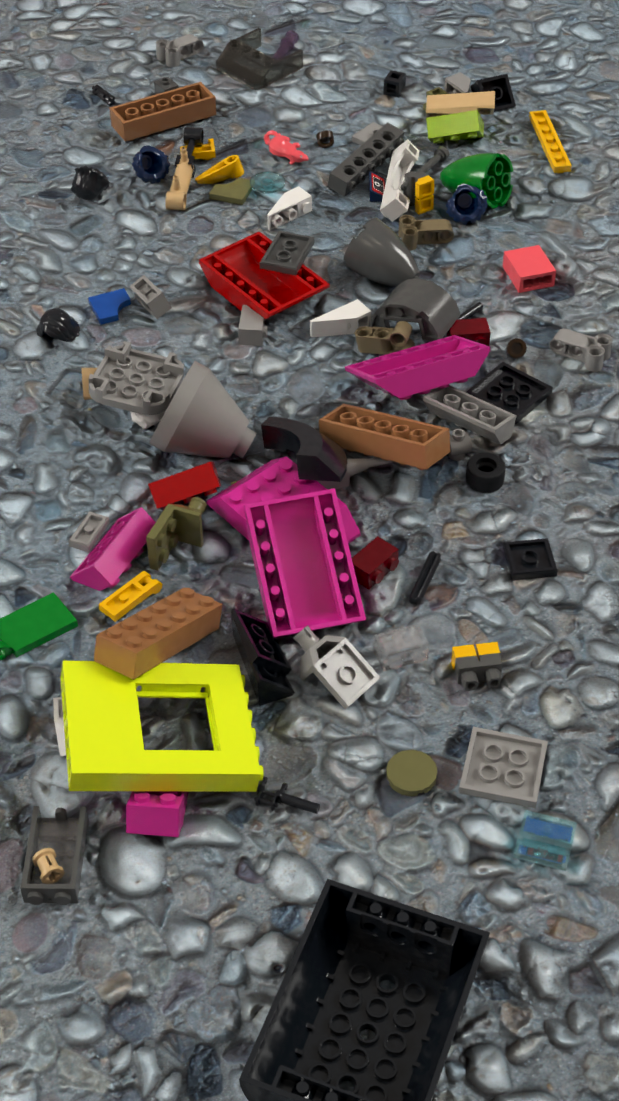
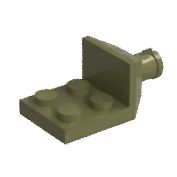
M193 497L188 507L179 504H167L146 536L150 569L158 571L161 565L167 562L170 551L177 546L178 541L202 548L204 545L202 514L207 509V504L203 499Z

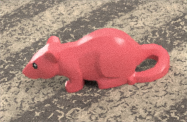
M273 130L265 134L264 142L269 146V151L273 155L290 159V165L295 162L300 163L309 160L306 154L296 149L300 147L298 142L291 144L289 137L278 134ZM269 135L276 136L271 140L269 139Z

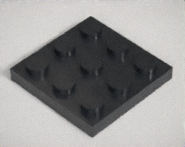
M502 362L466 393L516 415L515 424H517L552 394L553 387Z

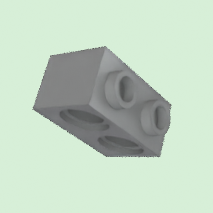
M145 275L129 286L138 302L156 319L172 308L163 292Z

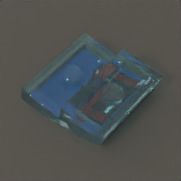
M525 810L513 858L566 871L577 823Z

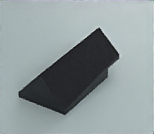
M233 608L231 610L233 637L259 706L292 696L295 692L286 677L292 668L276 638L273 639L267 622Z

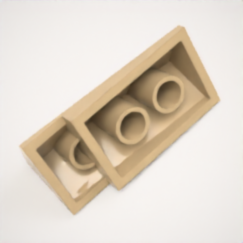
M495 91L427 95L426 118L478 110L479 114L493 115Z

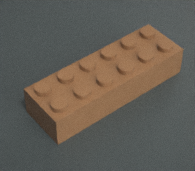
M202 82L194 83L110 107L111 126L125 142L132 141L139 137H146L156 132H163L166 129L176 128L183 124L193 123L197 120L207 119L210 116L216 115V98Z
M342 404L319 419L320 433L336 442L341 448L347 449L350 452L363 453L365 456H374L385 461L390 460L401 465H409L420 470H427L450 453L449 428L348 404Z
M184 587L97 634L94 661L134 680L218 630L223 604L215 601L212 597L203 596L191 588Z

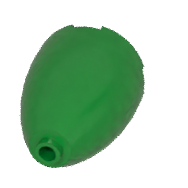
M476 154L461 158L446 166L440 173V180L453 194L457 187L463 183L483 190L487 196V208L494 209L498 206H504L510 197L513 185L510 184L513 166L505 154ZM468 192L472 199L476 198L473 192Z

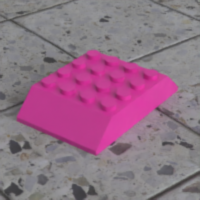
M452 335L345 366V370L384 393L395 396L400 400L410 399L413 394H427L431 392L430 389L447 388L450 386V383L467 382L468 378L476 376L490 352V346Z
M286 456L267 462L208 499L206 504L248 539L244 504L328 489L316 480L299 479L297 464ZM337 498L349 544L359 537L361 532L347 505Z
M335 488L244 504L248 539L266 621L273 639L298 634L307 625L311 631L366 621Z

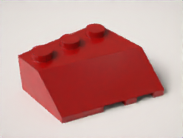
M210 461L149 483L148 485L157 509L162 507L164 511L167 504H175V502L181 500L185 504L200 493L204 492L205 496L216 493V488L220 487L221 483L215 464Z

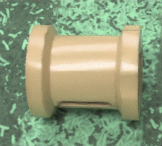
M52 848L39 850L32 858L33 864L40 870V879L45 884L56 883L64 876V869L58 865L55 859V850Z

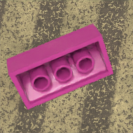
M142 507L117 519L72 573L70 578L75 582L98 591L108 587L112 589L119 583V576L131 568L132 564L130 562L143 553L144 549L142 547L147 544L146 536L156 522Z

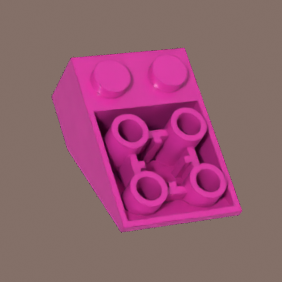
M132 791L126 804V833L179 837L183 826L189 792Z

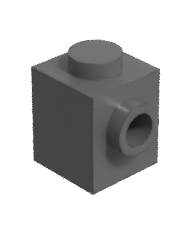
M163 77L154 82L155 95L179 88L178 84L169 77Z

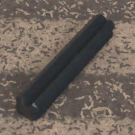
M431 551L409 595V602L411 604L419 605L422 602L441 561V554L439 552Z

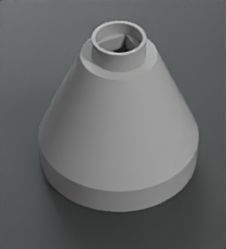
M194 361L165 411L149 444L168 453L230 458L233 453L243 459L257 432L247 427L250 421L211 369Z

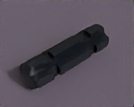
M99 85L92 87V93L108 105L115 104V97Z

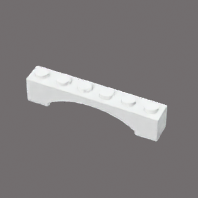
M408 139L392 152L380 207L383 216L392 222L408 211L410 200L403 194L401 185L405 182V173L410 172L415 162L418 161L420 152Z

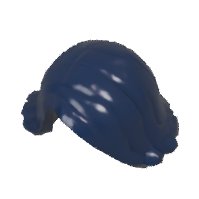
M148 145L143 146L135 154L132 166L137 172L136 176L141 178L143 182L154 184L155 182L159 183L169 173L170 162L168 161L169 157L164 152Z
M463 183L457 187L452 198L447 201L446 208L448 209L446 212L450 217L454 218L455 222L467 225L469 222L474 224L476 220L479 221L481 219V215L486 211L485 209L488 204L487 196L483 190ZM473 192L476 198L472 199L468 193Z

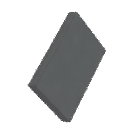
M278 231L260 261V268L297 275L315 243L314 237Z

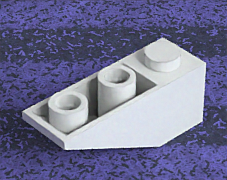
M299 186L285 192L267 214L268 230H273L311 212L312 195Z
M357 299L310 320V336L324 337L355 334L356 329L360 327H370L372 311Z

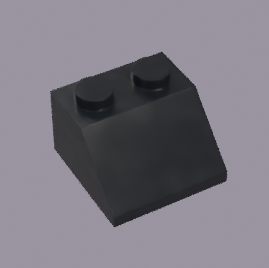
M508 74L477 80L470 86L472 92L495 91L494 112L516 106Z

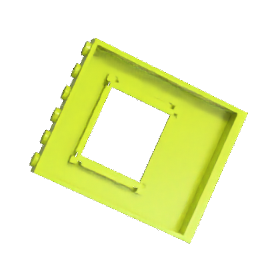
M62 661L60 684L69 791H257L259 781L263 780L264 771L263 766L259 765L258 762L260 750L258 746H255L256 730L251 727L252 711L248 710L249 695L248 692L244 691L245 676L241 675L239 665L160 663L133 680L95 661ZM138 686H141V691H136ZM202 687H205L204 692H200ZM138 697L205 699L214 751L144 750Z

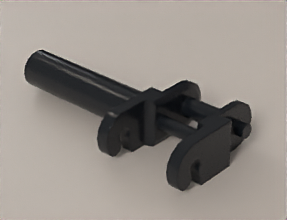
M263 777L257 788V797L254 798L256 806H259L260 803L270 806V810L273 811L275 807H278L277 803H283L315 814L319 812L320 804L286 794L287 783H283L281 789L277 790L275 794L265 791V784H267L268 778ZM264 794L274 797L273 800L264 799Z

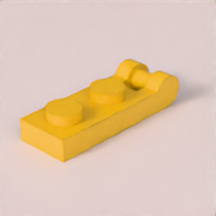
M142 571L99 603V610L116 622L150 595L160 592L163 584L157 579H152L151 575L146 571Z

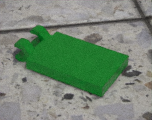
M54 592L0 618V661L12 653L17 658L78 627L77 619Z

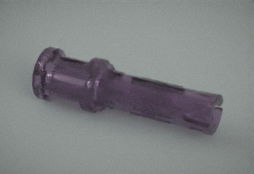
M287 31L285 37L281 40L280 47L271 58L274 66H279L287 52L291 51L294 48V44L298 42L299 36L295 31Z

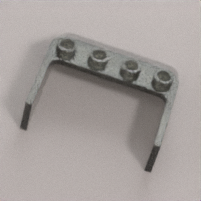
M257 28L239 38L231 40L217 59L216 69L253 90H260L302 69L303 50L300 49L280 60H275L256 50L262 46L261 29Z

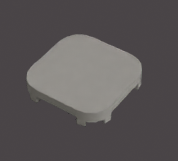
M123 341L122 346H115L113 348L109 345L105 349V356L94 375L90 374L89 376L90 397L100 404L139 414H160L166 411L183 381L184 363L178 360L177 354L173 352L164 357L131 349V342Z

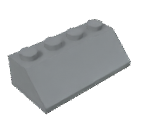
M452 386L443 389L437 388L423 397V402L429 411L436 414L439 418L447 419L455 423L456 426L464 427L476 435L486 437L493 443L503 444L512 436L516 415Z

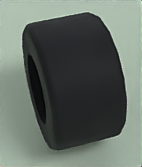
M488 452L473 455L467 462L466 483L470 488L478 492L491 493L497 491L504 483L505 462L501 457Z

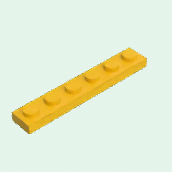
M546 110L530 111L529 119L553 172H571L572 165Z

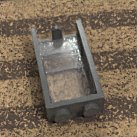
M39 806L33 807L20 887L24 903L33 905L42 903H57L59 905L78 903L87 827L89 825L86 806H81L79 818H68L64 808L56 809V818H42ZM44 848L55 850V859L58 865L64 869V876L53 884L42 883L40 870L32 862L35 853Z

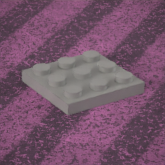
M473 727L459 793L536 808L548 741Z

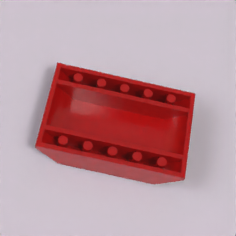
M261 232L254 233L199 259V264L210 286L240 311H242V305H247L261 315L264 320L330 287L328 282L304 264H302L297 275L261 269L260 261L272 243Z

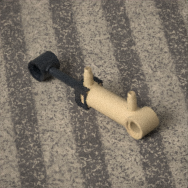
M185 127L184 144L188 146L187 149L182 147L181 155L176 157V169L170 191L166 193L165 205L167 210L185 211L186 196L191 178H194L196 171L195 156H192L195 145H203V128Z

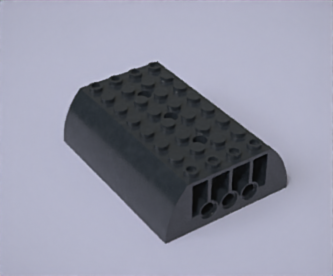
M327 879L239 1078L241 1089L247 1100L432 1101L490 932ZM384 980H389L395 986L390 990H384L379 984ZM365 1029H370L376 1036L371 1040H365L359 1034ZM344 1081H351L355 1084L356 1088L353 1091H346L339 1088V1085Z

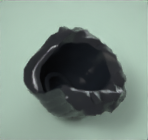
M87 166L75 168L76 173L71 191L77 197L84 200H93L109 187L110 182L108 178L98 169Z
M53 308L43 314L36 332L40 337L45 336L46 333L55 339L72 342L80 335V327L78 322L64 310Z

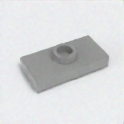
M89 512L68 541L69 547L90 552L109 525V517Z

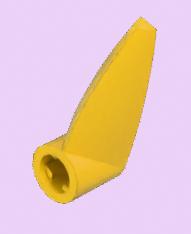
M231 155L196 177L195 181L198 184H212L229 178H239L245 171L239 156Z

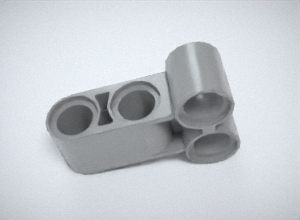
M192 34L171 41L158 40L156 41V57L159 61H166L168 67H177L180 65V60L200 53L203 50L204 43Z
M562 328L550 341L549 346L554 353L584 362L585 368L588 371L598 372L603 368V361L608 360L611 356L612 337L607 334H599L592 337Z

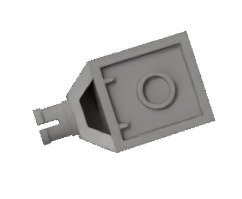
M308 625L293 637L306 652L301 656L300 660L301 680L303 681L313 672L344 709L348 708L381 678L346 637L325 635L320 640L310 630Z

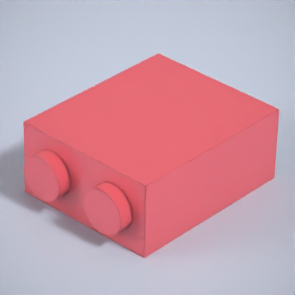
M540 245L504 251L503 268L519 293L553 287L555 285L556 270Z

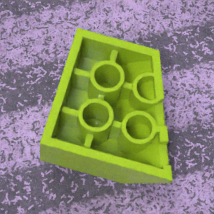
M478 110L426 118L428 139L434 144L448 140L484 138V121Z

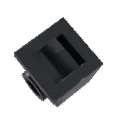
M390 70L384 79L383 95L399 98L400 92L406 85V73Z

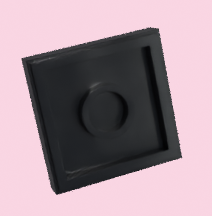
M548 538L503 542V550L512 581L557 576L558 571Z

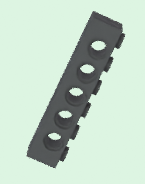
M387 122L330 172L327 187L344 197L349 192H352L359 183L365 180L369 175V171L374 172L388 157L392 156L393 150L404 143V131Z

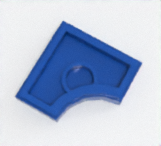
M123 288L88 297V302L100 325L118 321L120 310L130 305L131 299Z

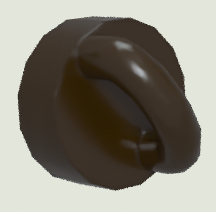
M326 130L317 133L316 138L320 147L329 148L334 144L332 131Z
M516 338L510 340L505 349L508 356L516 359L524 356L527 347L522 339Z

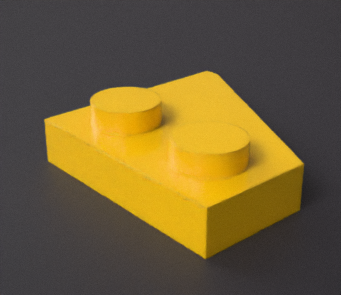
M208 139V144L202 146L195 145L192 156H195V159L203 160L216 158L214 139ZM188 145L181 146V147H180V152H181V148H182V147H185V148L187 149V146H188Z

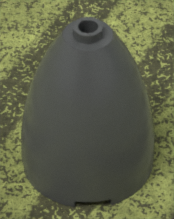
M373 218L363 225L365 230L360 232L357 238L353 237L345 252L343 259L346 261L345 266L376 283L397 287L405 280L421 279L417 263L405 243L390 227L378 218Z

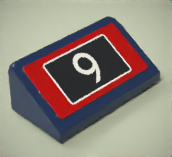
M369 171L370 202H382L386 179Z

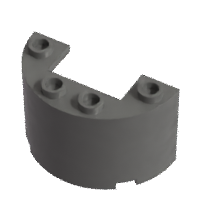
M408 279L401 282L376 310L371 318L370 327L390 328L389 320L419 323L422 340L435 341L445 336L461 314L456 301L448 292L433 281Z

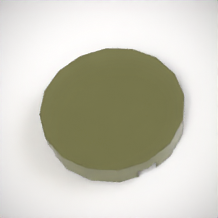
M404 750L395 754L388 761L386 777L392 789L401 795L418 796L419 793L424 792L425 794L429 792L435 785L437 767L433 759L424 752Z

